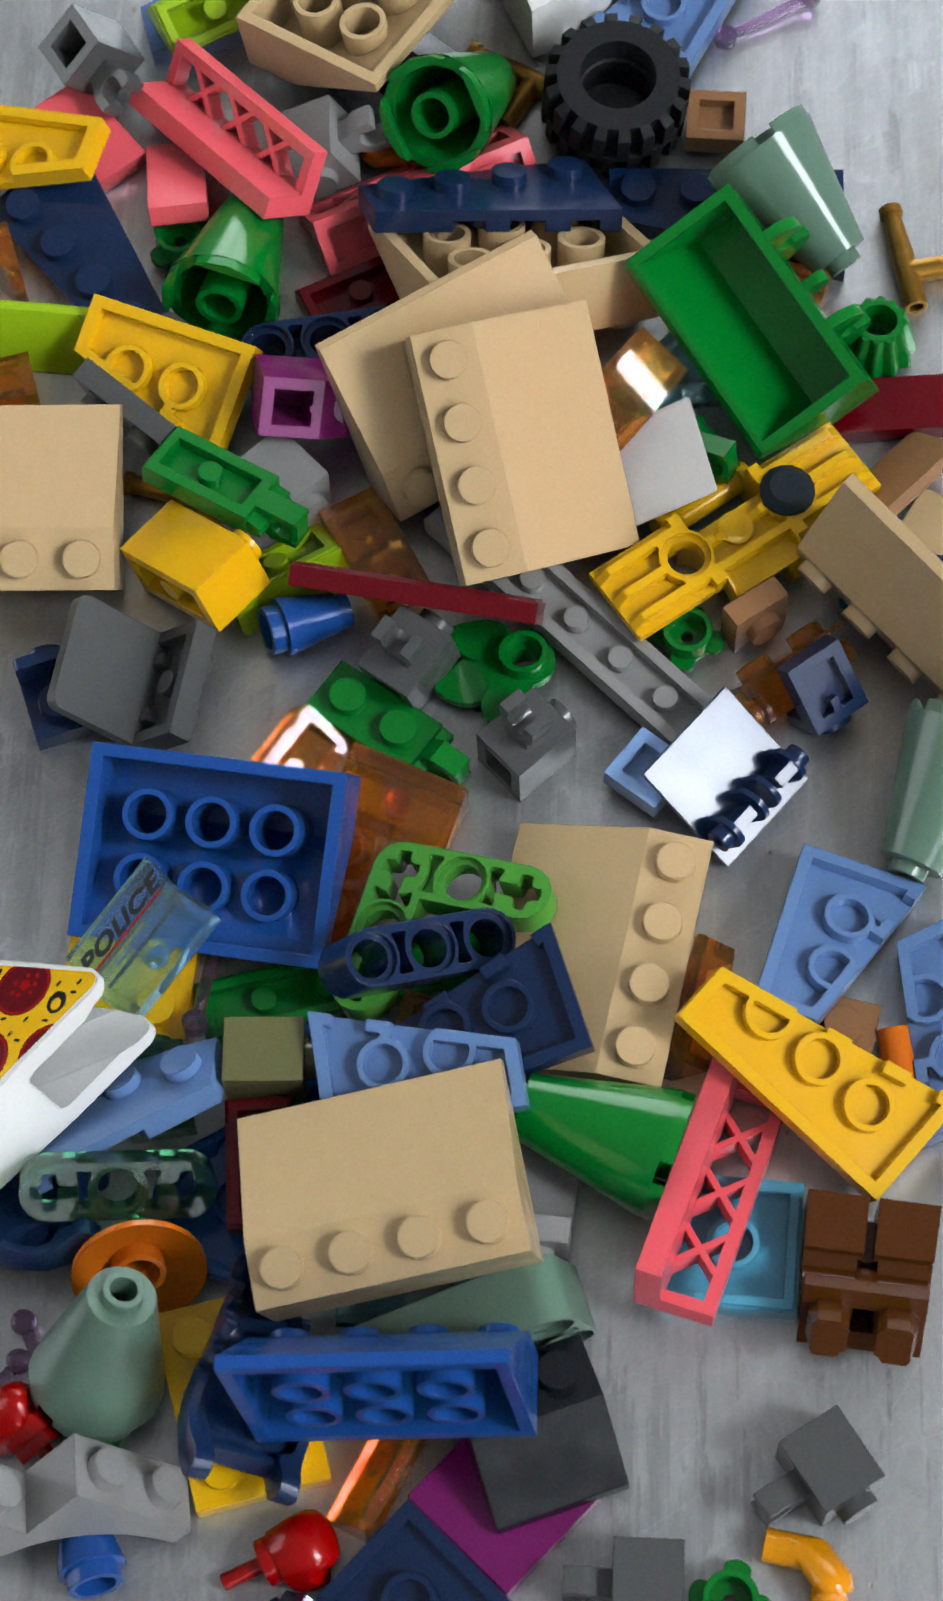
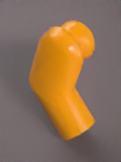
M771 1527L766 1528L761 1562L801 1570L807 1581L812 1585L810 1601H847V1593L853 1590L852 1573L827 1541L815 1536Z

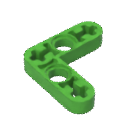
M397 842L388 845L375 859L348 936L362 929L372 927L383 919H394L403 922L424 918L426 913L443 915L478 908H494L504 913L517 932H534L551 922L557 910V898L549 878L542 870L535 867L413 842ZM407 865H413L417 873L416 877L406 876L398 893V886L392 874L404 873ZM474 874L482 879L480 889L471 898L456 900L448 895V888L451 882L460 875ZM497 881L499 882L504 894L496 893ZM528 889H534L538 901H527L523 910L517 909L512 897L522 898L526 895ZM397 894H399L405 906L395 901ZM413 941L411 942V951H412V952H413V949H414V946H415V942H413ZM353 951L352 963L357 972L365 977L364 961L358 953ZM399 990L365 996L361 998V1001H357L355 998L341 999L336 996L334 998L342 1012L349 1019L366 1021V1019L381 1020L392 1009Z

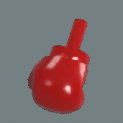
M13 1381L1 1386L0 1458L16 1455V1458L23 1466L36 1457L42 1459L53 1450L51 1444L62 1433L52 1426L53 1419L43 1411L40 1405H38V1409L35 1407L30 1398L29 1384L22 1381Z
M314 1509L299 1511L266 1531L265 1536L254 1540L253 1547L257 1557L220 1574V1580L224 1589L228 1591L264 1573L266 1579L273 1587L285 1582L294 1591L302 1593L320 1589L331 1581L330 1569L336 1564L341 1555L337 1535L324 1514Z

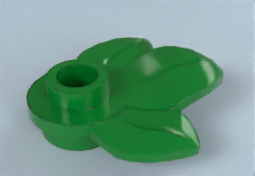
M493 620L460 623L452 626L454 631L450 636H452L463 660L452 667L448 674L435 685L434 689L438 697L456 707L473 708L481 705L483 718L489 724L501 714L499 704L518 688L525 694L532 687L537 689L551 679L556 668L555 653L552 646L541 635L533 631L520 630L512 632L504 624ZM524 661L534 663L530 666L525 667L516 666L518 663Z

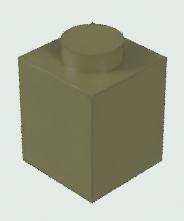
M224 1017L221 1081L227 1100L291 1096L293 1102H308V1079H317L312 1041L309 1039L305 1017Z

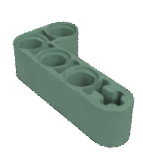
M542 1254L544 1261L542 1263L475 1277L356 1325L376 1329L381 1334L408 1333V1330L413 1326L424 1324L443 1326L449 1329L450 1332H477L478 1328L484 1324L508 1323L517 1326L520 1330H529L536 1348L579 1333L582 1341L585 1342L597 1333L576 1267L554 1254Z

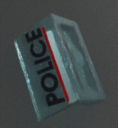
M145 856L66 956V960L71 966L93 968L104 978L105 989L100 997L101 1000L118 1010L145 1017L220 923L221 919L210 907L174 885L157 863Z

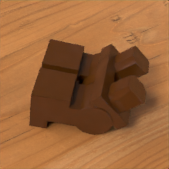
M809 1189L804 1208L796 1341L808 1343L812 1354L837 1357L840 1353L846 1351V1348L874 1352V1355L884 1364L907 1366L912 1357L920 1358L942 1206L880 1198L875 1212L874 1223L867 1222L870 1197Z

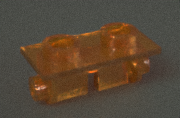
M817 619L811 621L785 639L791 649L773 661L766 652L738 669L735 674L741 682L729 689V691L734 696L743 693L748 701L743 706L759 724H773L778 718L795 707L776 668L823 636L829 635L834 637L832 633L846 624L841 619L822 627ZM842 639L840 643L851 664L857 659L856 652L847 640Z

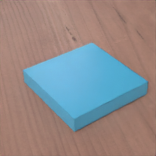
M715 1175L722 1188L744 1179ZM774 1180L762 1181L717 1313L795 1320L805 1183ZM705 1184L700 1197L710 1193ZM740 1197L730 1201L735 1211ZM719 1207L693 1217L690 1223L701 1244L727 1234L730 1228ZM685 1240L680 1254L690 1250ZM720 1254L710 1258L715 1268ZM697 1263L672 1274L667 1290L704 1301L710 1283Z

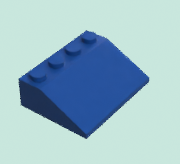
M93 741L67 935L98 939L103 931L111 929L114 934L113 942H118L121 936L118 938L111 921L115 917L120 930L124 925L126 930L129 928L121 908L125 905L131 925L140 912L134 915L130 914V898L136 889L144 886L145 888L142 892L135 896L133 908L136 909L141 905L147 893L148 897L144 907L152 899L143 880L153 869L154 874L149 880L151 882L156 876L157 880L152 887L154 888L159 882L161 892L120 943L318 969L321 953L331 941L353 843L361 776ZM105 935L101 940L109 941V936Z
M508 1323L484 1324L478 1328L477 1332H450L449 1329L443 1326L424 1324L413 1326L408 1330V1333L381 1334L378 1330L370 1327L352 1326L341 1329L339 1335L312 1336L309 1332L296 1328H281L272 1331L270 1337H248L214 1356V1372L257 1442L537 1436L538 1353L530 1331L520 1330L517 1326Z

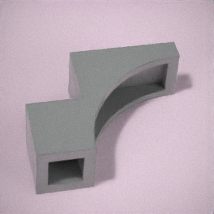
M75 1433L25 1472L0 1464V1558L35 1544L68 1537L131 1535L175 1543L191 1531L188 1478L182 1474L181 1468Z

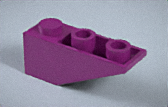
M255 354L249 413L257 435L304 439H328L351 436L319 358Z

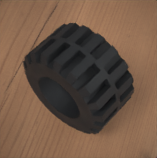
M618 13L605 14L604 22L597 23L593 16L582 20L580 32L570 27L562 34L561 45H553L549 53L548 65L545 66L541 104L542 123H546L545 135L550 144L559 142L558 154L560 156H573L584 159L590 168L602 169L600 177L609 178V169L639 168L640 164H644L646 168H654L660 163L661 153L669 156L676 146L677 137H681L691 90V79H688L690 66L687 57H679L681 46L674 38L666 41L663 39L665 29L655 23L650 28L642 26V17L630 15L629 21L618 20ZM615 83L633 89L644 101L630 108L615 109L597 103L586 92L601 84Z

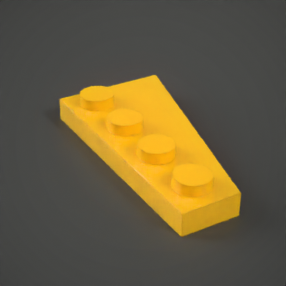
M0 105V190L91 181L110 135V128L102 117Z
M724 967L716 969L672 1018L862 1196L870 1197V1202L877 1201L943 1125L942 1090L936 1091L911 1077L912 1073L889 1060L883 1061L854 1045L852 1039L831 1027L824 1028L798 1013L797 1008Z

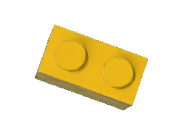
M172 499L119 548L145 590L193 618L217 629L219 633L271 583L258 560L262 556V551L247 533L240 529H235L231 532L220 526L214 517L199 509L194 512Z

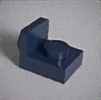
M825 635L776 668L795 706L786 713L791 725L814 735L820 736L821 734H829L841 729L851 720L852 713L869 702L838 638Z
M45 644L35 647L26 656L12 661L40 751L98 734L53 711L47 703V693L60 645Z

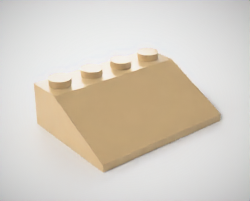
M249 0L236 15V20L249 63L294 85L378 92L389 78L391 72L400 66L454 0Z
M623 216L622 231H600L599 220H571V231L545 232V223L536 221H513L510 224V232H485V229L473 227L466 221H456V229L453 232L374 233L368 223L369 232L400 299L532 230L537 235L568 302L587 300L593 330L608 327L623 329L631 327L635 322L658 317L657 312L624 266L628 258L646 246L650 241Z
M532 230L315 345L370 485L401 522L439 501L403 341L411 335L569 303L537 235Z
M587 300L411 335L403 341L458 586H469L631 547L640 541Z
M0 405V591L125 590L124 555L119 549L124 545L122 405Z
M852 473L841 484L798 544L797 555L804 562L797 570L822 595L831 588L848 605L842 612L848 622L866 639H869L876 632L893 649L887 656L889 662L912 684L921 677L938 694L935 699L943 700V561Z
M520 823L511 862L540 869L550 880L557 898V910L551 920V924L555 930L595 1048V1052L535 1073L662 1086L675 1021L672 1018L677 1014L714 841L649 827ZM528 889L526 895L522 898L512 897L519 910L524 909L527 901H538L534 889ZM515 931V948L531 939L530 935L534 932ZM531 1074L525 1076L526 1081L529 1080Z
M501 1058L237 1119L243 1238L254 1305L257 1313L275 1322L544 1262L504 1062Z

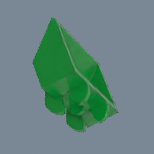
M727 183L628 258L624 266L760 460L796 443L829 421L833 425L879 391L876 384L849 348V345L869 328L872 320L861 309L859 304L848 305L827 317L813 297L814 294L829 283L830 279L823 269H820L802 281L788 262V259L798 252L810 237V233L805 226L799 222L797 217L790 216L777 221L765 229L744 198Z

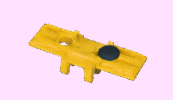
M830 421L761 465L755 463L748 467L745 462L738 460L740 466L728 484L715 481L717 486L715 493L648 521L652 534L589 573V579L639 642H642L723 589L728 595L730 602L782 570L786 579L793 583L802 577L797 568L804 562L797 555V546L841 484L853 473L872 493L881 488L880 482ZM739 495L745 501L699 532L688 529V527ZM668 558H671L676 566L686 565L694 568L697 572L687 575L677 573L670 567Z

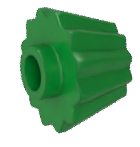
M882 296L877 297L875 300L866 298L859 306L867 313L872 323L859 338L849 345V348L871 378H880L881 376L896 377L898 369L910 367V355L917 350V344L913 337V327L906 311L899 308L895 300L887 301Z

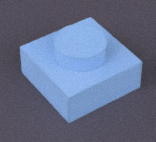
M642 726L604 771V783L655 818L666 802L643 778L642 774L669 744Z

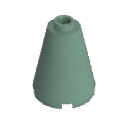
M802 104L771 121L769 123L771 128L756 138L751 136L711 170L710 176L707 179L716 191L729 183L744 198L765 229L786 217H797L799 222L810 233V237L793 257L811 273L823 269L834 278L861 257L855 247L864 239L812 118Z
M915 698L912 700L907 711L881 847V854L891 861L887 868L888 871L924 884L926 877L939 879L943 875V700L933 698L928 699L925 708L920 700Z
M115 1266L98 1272L41 1338L33 1351L27 1373L30 1398L37 1409L38 1405H40L43 1411L53 1419L52 1426L63 1435L70 1437L75 1433L100 1442H117L130 1436L132 1430L141 1426L146 1421L148 1423L157 1412L165 1390V1369L157 1295L151 1281L135 1269Z

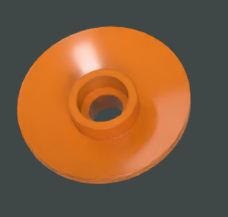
M140 1219L115 1224L92 1236L75 1255L70 1276L72 1290L75 1297H77L89 1281L98 1272L106 1268L122 1266L135 1269L145 1275L153 1284L157 1295L158 1313L188 1306L198 1296L205 1284L208 1266L203 1246L189 1231L166 1221Z

